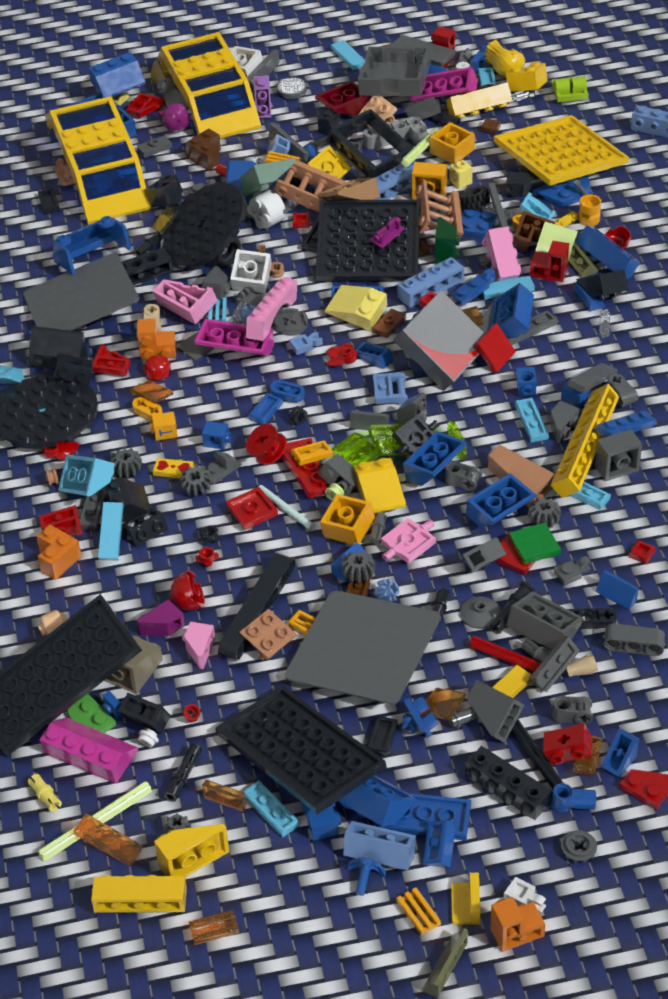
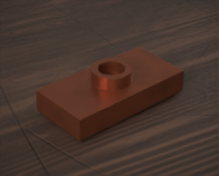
M391 308L372 328V332L388 338L406 320V314Z

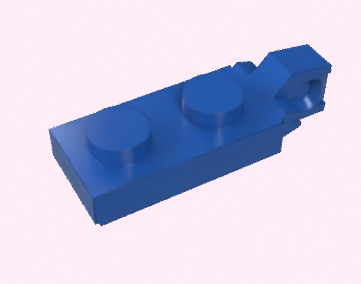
M489 268L483 274L477 275L452 292L451 297L461 306H464L489 288L491 282L496 279L494 270Z

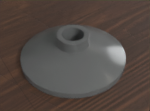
M486 597L471 598L462 605L460 610L463 622L476 629L490 628L491 623L501 613L499 605Z

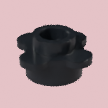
M211 525L205 526L199 532L200 536H202L201 542L203 544L219 542L218 529Z

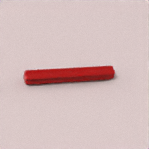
M473 636L469 643L471 648L512 665H518L532 673L541 664L476 636Z

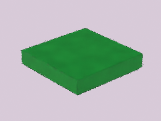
M546 523L509 533V539L524 565L561 554V548Z

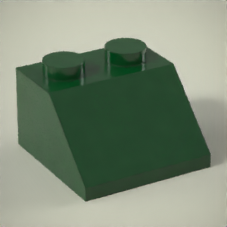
M442 217L437 219L435 265L450 257L455 260L459 259L460 249H457V246L460 245V235H457V228Z

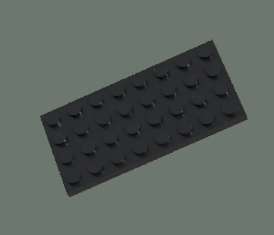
M101 594L0 672V748L7 756L142 651Z
M283 685L215 728L216 734L317 815L387 767L384 759Z

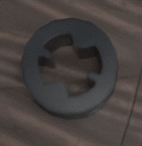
M296 406L291 410L289 418L296 424H301L306 420L308 413L301 406Z

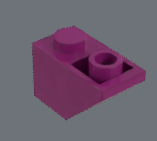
M170 600L157 605L154 609L136 620L138 633L141 636H170L185 626L183 612Z

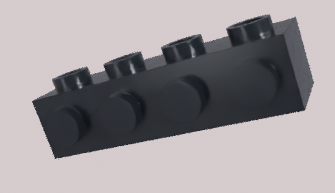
M482 745L465 763V775L471 781L479 783L488 792L499 796L506 804H511L525 816L536 820L551 804L552 790Z

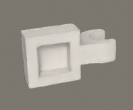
M517 877L514 878L504 892V899L513 897L517 905L534 902L539 913H542L546 907L543 904L546 898L535 893V886Z

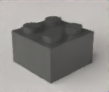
M630 429L597 440L595 467L605 482L639 471L642 443L633 430Z

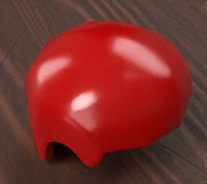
M618 225L615 229L610 228L605 236L624 250L631 240V232L621 225Z
M153 355L147 358L144 363V374L148 379L162 380L169 377L171 362L167 357Z

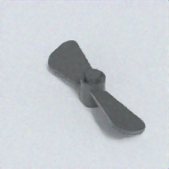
M155 60L151 70V80L157 85L158 93L164 96L167 106L173 103H180L188 110L189 107L175 84L167 80L160 62Z

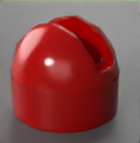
M194 704L187 705L183 712L184 719L190 723L196 722L200 717L199 707ZM190 710L194 718H191L187 711Z

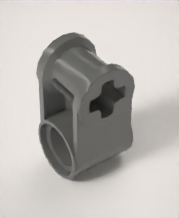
M612 374L609 376V385L619 395L616 403L619 408L638 401L637 391L622 375Z
M450 461L445 466L444 480L450 486L474 491L477 487V481L481 479L483 474L475 466H469L458 461Z
M558 696L553 702L552 719L560 724H590L593 721V714L591 713L592 700L585 696Z

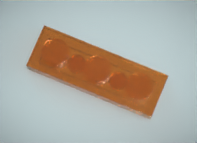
M87 813L74 829V835L128 866L132 865L142 850L141 844Z

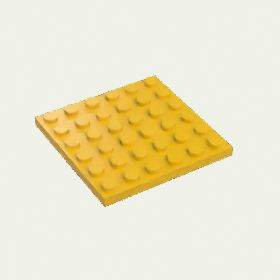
M572 115L494 136V143L549 186L629 163L627 155Z

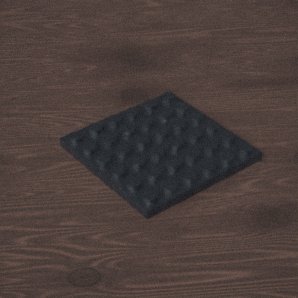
M420 199L320 200L316 281L407 280L418 274ZM393 217H399L401 220L400 225L405 230L383 249L370 241L374 233L386 226Z

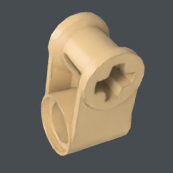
M156 304L146 305L144 307V319L155 318L157 332H161L159 306Z

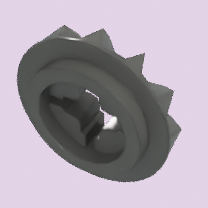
M581 830L571 831L561 841L562 853L566 855L567 859H573L575 863L577 861L585 863L588 859H593L597 852V842L588 832ZM575 845H583V850H575Z

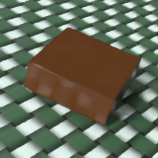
M486 118L481 126V132L496 135L501 127V121Z

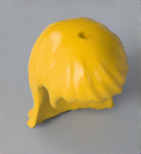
M497 40L490 42L486 46L485 62L488 65H492L498 74L506 77V73L512 67L524 68L525 58L522 53L511 49V51L504 49Z

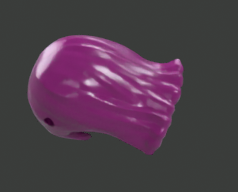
M173 103L168 105L165 111H157L158 115L162 117L164 127L168 131L180 132L189 125V113L183 104Z

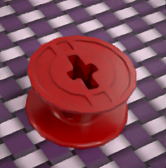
M267 423L255 428L246 441L247 452L250 455L256 456L257 461L263 465H269L277 461L284 454L287 447L286 437L282 433H277L276 427L272 424Z

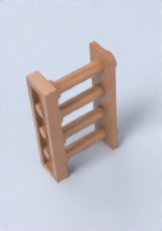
M296 160L297 162L284 172L286 173L284 180H277L273 193L319 212L320 200L325 199L319 197L318 193L322 192V190H328L344 184L346 181ZM292 177L302 180L299 187L289 184ZM307 183L317 187L314 194L305 191Z
M423 180L415 190L417 199H420V218L418 220L420 233L423 234L427 227L436 230L437 223L430 221V218L437 220L438 217H442L457 228V235H460L461 238L463 235L459 192L453 190L446 197L427 190V182ZM428 197L443 202L446 206L430 201ZM429 207L445 213L447 216L430 211Z

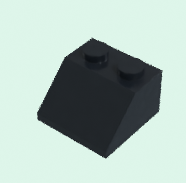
M625 270L576 279L577 283L591 297L599 296V299L610 298L609 294L612 297L620 296L622 291H628Z
M126 478L111 480L106 485L108 501L124 504L122 522L129 521L151 509L144 486Z

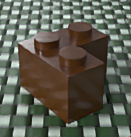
M208 128L185 142L187 158L208 171L220 164V134Z
M523 211L513 238V248L526 253L530 241L538 243L544 223L555 224V222Z

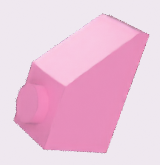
M190 622L188 628L183 632L182 640L185 641L186 650L199 669H204L215 641L214 625Z

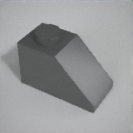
M214 266L202 281V288H213L216 298L222 300L230 290L228 276L218 266Z

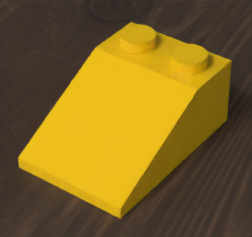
M381 458L376 461L362 462L354 465L355 483L362 500L371 502L374 513L406 507L399 478L391 458Z
M225 824L177 829L161 835L154 841L158 866L165 876L179 875L187 877L229 853Z

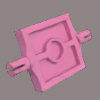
M407 518L381 538V544L389 549L382 554V558L388 561L395 555L408 564L436 543V537L428 532L434 526V522L429 519L423 525H420Z

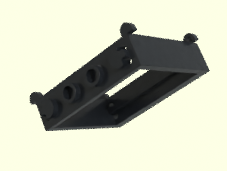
M372 109L330 129L326 138V142L365 178H376L400 165L403 158L413 149L405 139ZM369 124L399 153L375 166L343 135Z

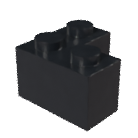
M176 174L165 175L144 189L151 207H174L178 205V201L183 199L181 194L183 189Z

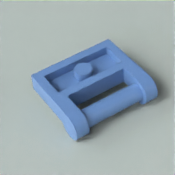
M404 373L373 374L375 404L398 403L402 405L408 399L405 393L404 382L406 377ZM392 382L397 383L398 394H393Z

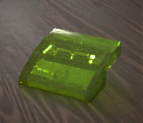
M403 424L370 425L368 427L370 438L381 456L399 454H395V450L401 446L392 437V434L402 427Z
M356 432L332 448L333 456L336 454L342 456L352 465L353 471L354 465L374 461L383 454L382 447L369 443L367 436Z

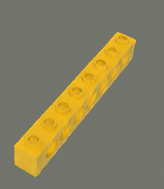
M609 384L591 391L553 478L551 486L561 498L581 490L596 454L597 440L603 437L595 431L598 424L610 420L619 399V395Z

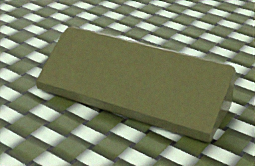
M574 242L569 263L582 278L598 273V269Z
M464 928L451 936L423 986V992L439 997L468 944L467 929Z

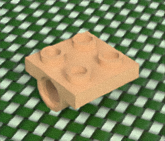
M373 96L359 114L372 109L386 123L395 121L393 115L398 109L382 96Z

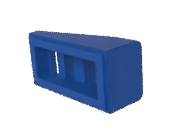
M363 342L356 349L357 357L381 369H385L393 361V355L389 348Z

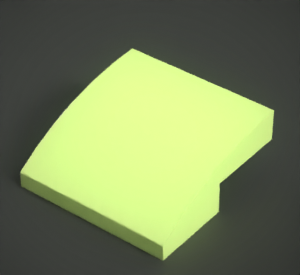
M545 222L536 251L548 253L552 240L569 243L570 258L578 231Z

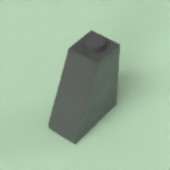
M478 680L471 687L467 700L490 735L505 743L525 705Z

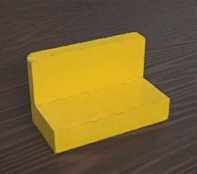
M470 873V883L451 884L453 925H480L479 873Z

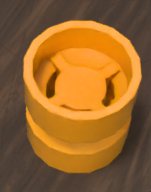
M590 194L580 198L578 220L582 225L595 226L600 222L601 199L598 196Z

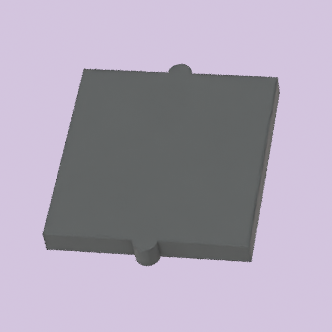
M199 332L176 345L177 349L194 361L215 349L195 344V339Z

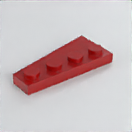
M312 438L287 443L286 450L281 457L307 497L313 498L326 495L325 481L318 475L320 472L319 461L300 466L298 461L294 459L295 456L291 455L292 449L313 444Z

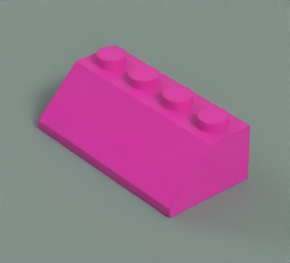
M472 67L428 74L422 95L410 96V101H422L431 97L439 98L473 92L477 89L478 79Z
M205 319L195 339V344L269 356L274 346L273 329L270 328L268 336L263 341L246 338V325Z
M67 717L50 723L40 738V743L46 754L116 784L138 751L136 746Z

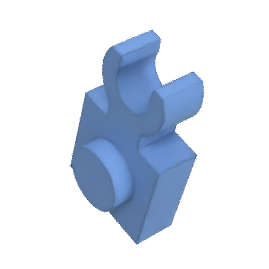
M314 332L308 337L303 334L289 339V345L296 355L313 350V346L323 344L322 337L319 338L318 332Z

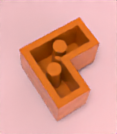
M155 318L138 319L137 336L141 360H147V358L153 355L176 358L175 331L157 332Z
M48 525L37 535L41 552L38 555L40 570L54 580L59 578L82 557L79 541L52 525Z
M511 897L500 899L491 905V932L502 952L544 937L545 923L534 902L517 905L514 898Z

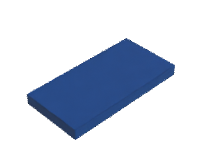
M408 793L416 798L415 803L395 825L385 827V829L411 835L427 836L428 822L448 820L456 827L454 839L467 841L471 800Z

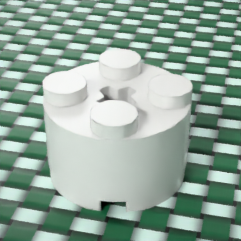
M267 190L252 198L247 206L248 213L252 215L259 229H267L284 220L286 214L283 215L285 206L278 194L271 193V190Z

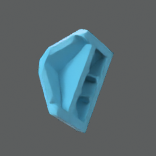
M529 192L520 205L522 212L526 211L551 220L555 211H551L546 205L531 196L532 194Z
M0 365V384L21 383V380L25 379L22 368Z

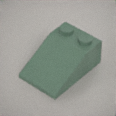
M296 158L251 167L240 177L245 196L252 195L256 197L262 194L264 190L269 189V186L297 162Z

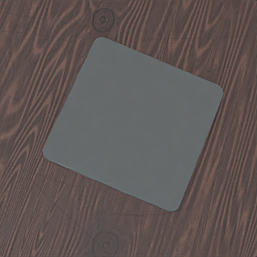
M111 253L76 268V274L64 273L29 288L23 293L37 327L74 330L130 306L139 300V296L116 253Z
M333 591L328 595L285 672V678L289 681L382 703L395 704L400 700L441 620V616L438 612L342 591Z

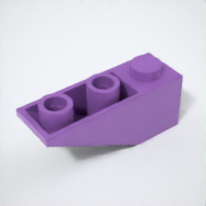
M269 75L254 76L255 106L259 119L272 118Z

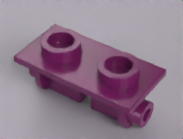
M393 217L386 226L374 233L370 241L383 249L405 230L400 225V218Z

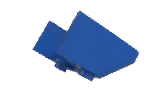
M104 216L97 222L69 234L60 235L54 241L53 260L73 275L76 274L72 259L112 241L130 250L132 248L126 226L113 217Z

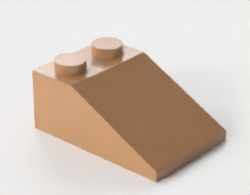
M376 178L354 179L318 193L319 197L333 200H374L380 197Z

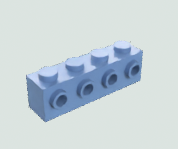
M637 105L632 113L631 130L668 138V112Z
M413 161L408 167L400 164L376 177L380 197L374 200H389L411 188L412 171L416 161Z
M450 257L397 284V298L411 308L419 304V299L432 291L438 294L441 290L445 291L464 281V266Z

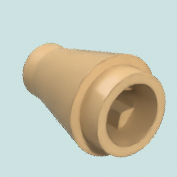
M585 655L570 663L566 671L568 676L572 677L592 675L593 672L598 671L594 656Z

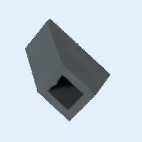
M422 392L407 399L397 409L398 424L404 425L416 415L426 422L427 402L425 393Z
M561 400L551 410L550 426L555 440L559 444L564 438L569 436L571 430L577 426L580 419L579 408Z
M339 454L327 460L318 474L328 484H338L344 490V496L349 497L356 485L352 465Z
M496 537L466 552L462 557L470 572L474 573L507 554Z

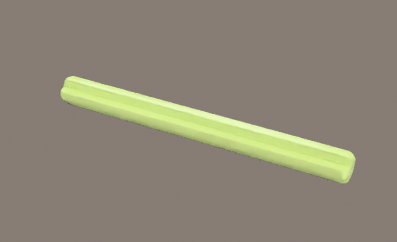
M434 128L403 158L401 165L408 167L430 146V136L436 133L438 129Z
M144 781L39 849V856L43 861H47L151 793V786Z

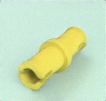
M39 774L32 775L31 777L35 782L29 778L28 784L35 790L37 798L43 801L50 811H57L58 807L54 803L61 807L62 802L53 793V788L46 784Z

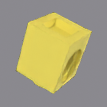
M464 160L450 165V182L458 189L472 184L473 167Z

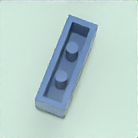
M351 821L344 833L343 855L352 858H370L379 864L408 870L415 855L416 835Z

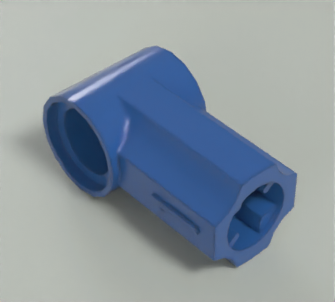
M559 783L554 787L551 806L557 812H566L570 808L595 810L596 791L572 789L568 784Z

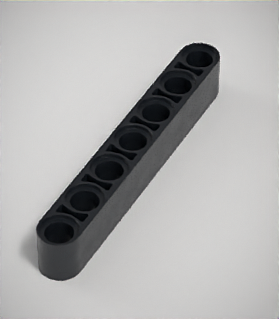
M278 553L273 555L218 646L219 655L237 661L240 660L250 643L240 634V631L265 611L271 609L294 570V558Z

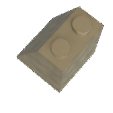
M132 635L142 651L104 681L138 694L163 658L161 647L156 643H150L138 636Z

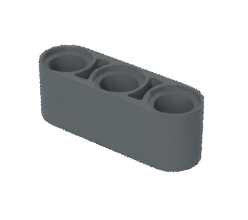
M609 624L605 628L604 647L609 651L659 656L664 652L665 633L661 629L623 624Z

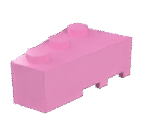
M508 227L488 230L482 241L483 247L486 246L489 253H486L487 259L491 258V269L495 272L496 282L518 278L521 274V266L517 264L516 260L517 250L513 248L512 244L513 235L512 232H509Z
M165 279L152 291L159 305L195 325L218 301L213 288L207 287V289L199 288L198 285L187 286L182 282Z

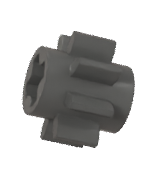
M178 813L167 817L168 824L163 825L165 833L177 829L191 828V823H188L187 816L183 817L178 815Z

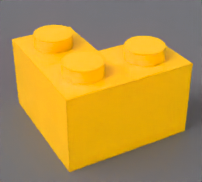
M539 61L531 62L529 66L522 69L520 67H512L506 73L510 92L538 90L548 81L546 65Z

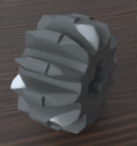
M124 447L122 451L117 450V453H113L110 459L111 463H115L114 475H119L120 478L126 476L128 479L130 475L135 476L142 467L140 454L132 448L126 450Z
M197 464L194 465V468L188 465V471L182 470L180 483H182L181 487L183 490H186L188 495L194 492V496L197 497L199 492L203 495L205 494L204 489L210 490V484L213 480L210 477V471L206 470L204 465L200 468Z
M545 497L542 500L536 498L535 502H531L529 506L528 516L531 524L546 523L547 526L553 528L554 524H558L561 510L558 502H553L552 498L549 500L545 499Z
M358 550L356 553L349 552L348 556H344L341 565V571L344 573L345 579H350L351 583L358 581L359 584L361 580L367 582L369 577H373L375 569L372 555H367L365 551L359 553Z

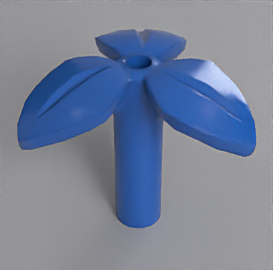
M354 858L347 867L348 870L361 868L355 892L359 896H364L370 870L373 869L381 876H386L382 865L370 858Z

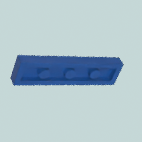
M640 411L600 423L595 431L604 437L630 429L633 432L655 426L657 419L652 417L647 411Z

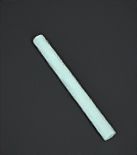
M263 485L259 486L271 502L307 529L312 530L315 525Z

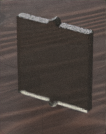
M167 206L151 228L163 234L179 212Z

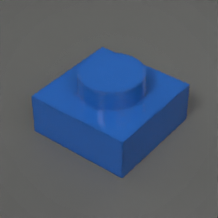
M110 691L103 694V709L116 720L123 717L118 712L121 702Z

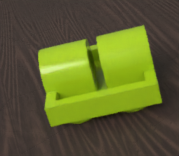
M585 76L553 79L551 81L557 102L588 99L589 94Z

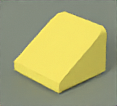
M124 92L113 96L112 99L116 105L121 106L129 98V95Z

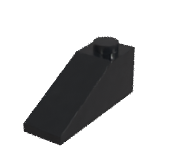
M507 172L506 196L524 197L529 192L532 194L533 189L547 185V183L533 172Z

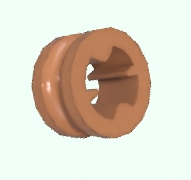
M273 262L269 275L273 278L282 277L284 275V265L280 262Z
M52 468V471L45 470L49 486H52L53 483L59 484L55 468Z

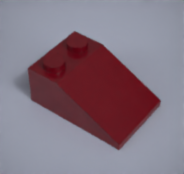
M350 81L316 95L315 99L333 112L358 115L369 102L371 96H359L358 85Z

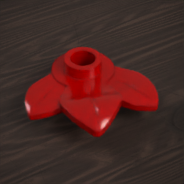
M343 343L340 347H331L326 350V354L331 357L326 366H339L343 363L352 364L357 360L358 353L356 349H353V345L349 343Z
M62 441L57 443L55 447H44L43 455L47 458L65 460L67 454L74 455V452L79 447V443Z

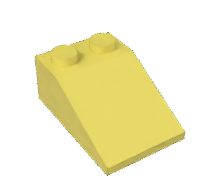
M341 285L325 309V313L371 332L387 307V294L371 287Z

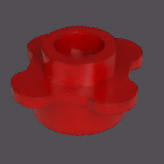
M204 547L199 551V555L195 559L196 562H201L206 567H210L213 565V561L219 558V554L214 553V550L210 547Z

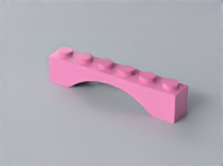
M290 277L279 279L248 316L246 338L263 341L268 336L282 305L292 306L296 301L297 280H292Z

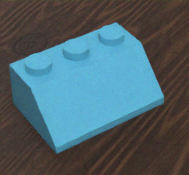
M67 454L58 491L91 496L111 482L115 463L97 458Z

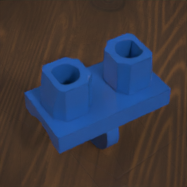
M423 697L413 702L410 698L406 699L404 703L412 716H409L408 713L403 715L402 729L404 731L411 730L412 733H416V726L418 725L426 738L432 736L430 730L439 723L432 712L424 717L421 716L423 712L429 709L427 702Z

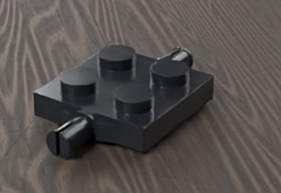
M418 415L413 417L392 434V437L401 446L395 450V454L399 453L397 456L400 457L407 452L411 456L435 433L434 430L439 427V422L436 424L437 420H434L428 425Z

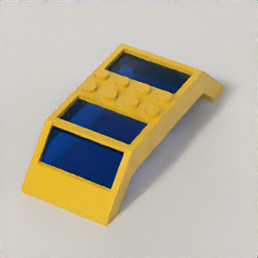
M219 32L161 47L157 60L163 69L166 66L189 107L197 135L209 128L220 134V139L261 128L248 79Z
M112 96L51 110L45 115L49 129L53 128L77 186L88 225L101 220L104 216L118 218L151 209V205L144 192L146 185L139 158Z

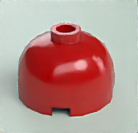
M191 570L176 576L172 581L171 592L169 593L170 601L183 611L199 610L204 608L202 604L205 603L201 584H196L193 579L196 578V575Z

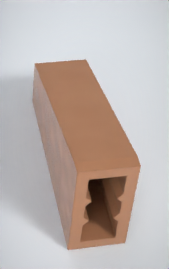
M502 445L491 450L488 454V469L499 479L511 473L536 494V498L540 500L553 489L551 483L555 474ZM536 498L526 503V505L529 507L531 502H535Z

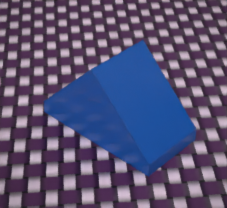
M619 728L601 767L621 777L637 757L639 738Z

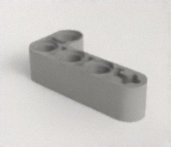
M413 116L387 123L403 139H411L414 145H417L427 136V127L419 117ZM372 127L363 131L364 148L371 150L390 145Z

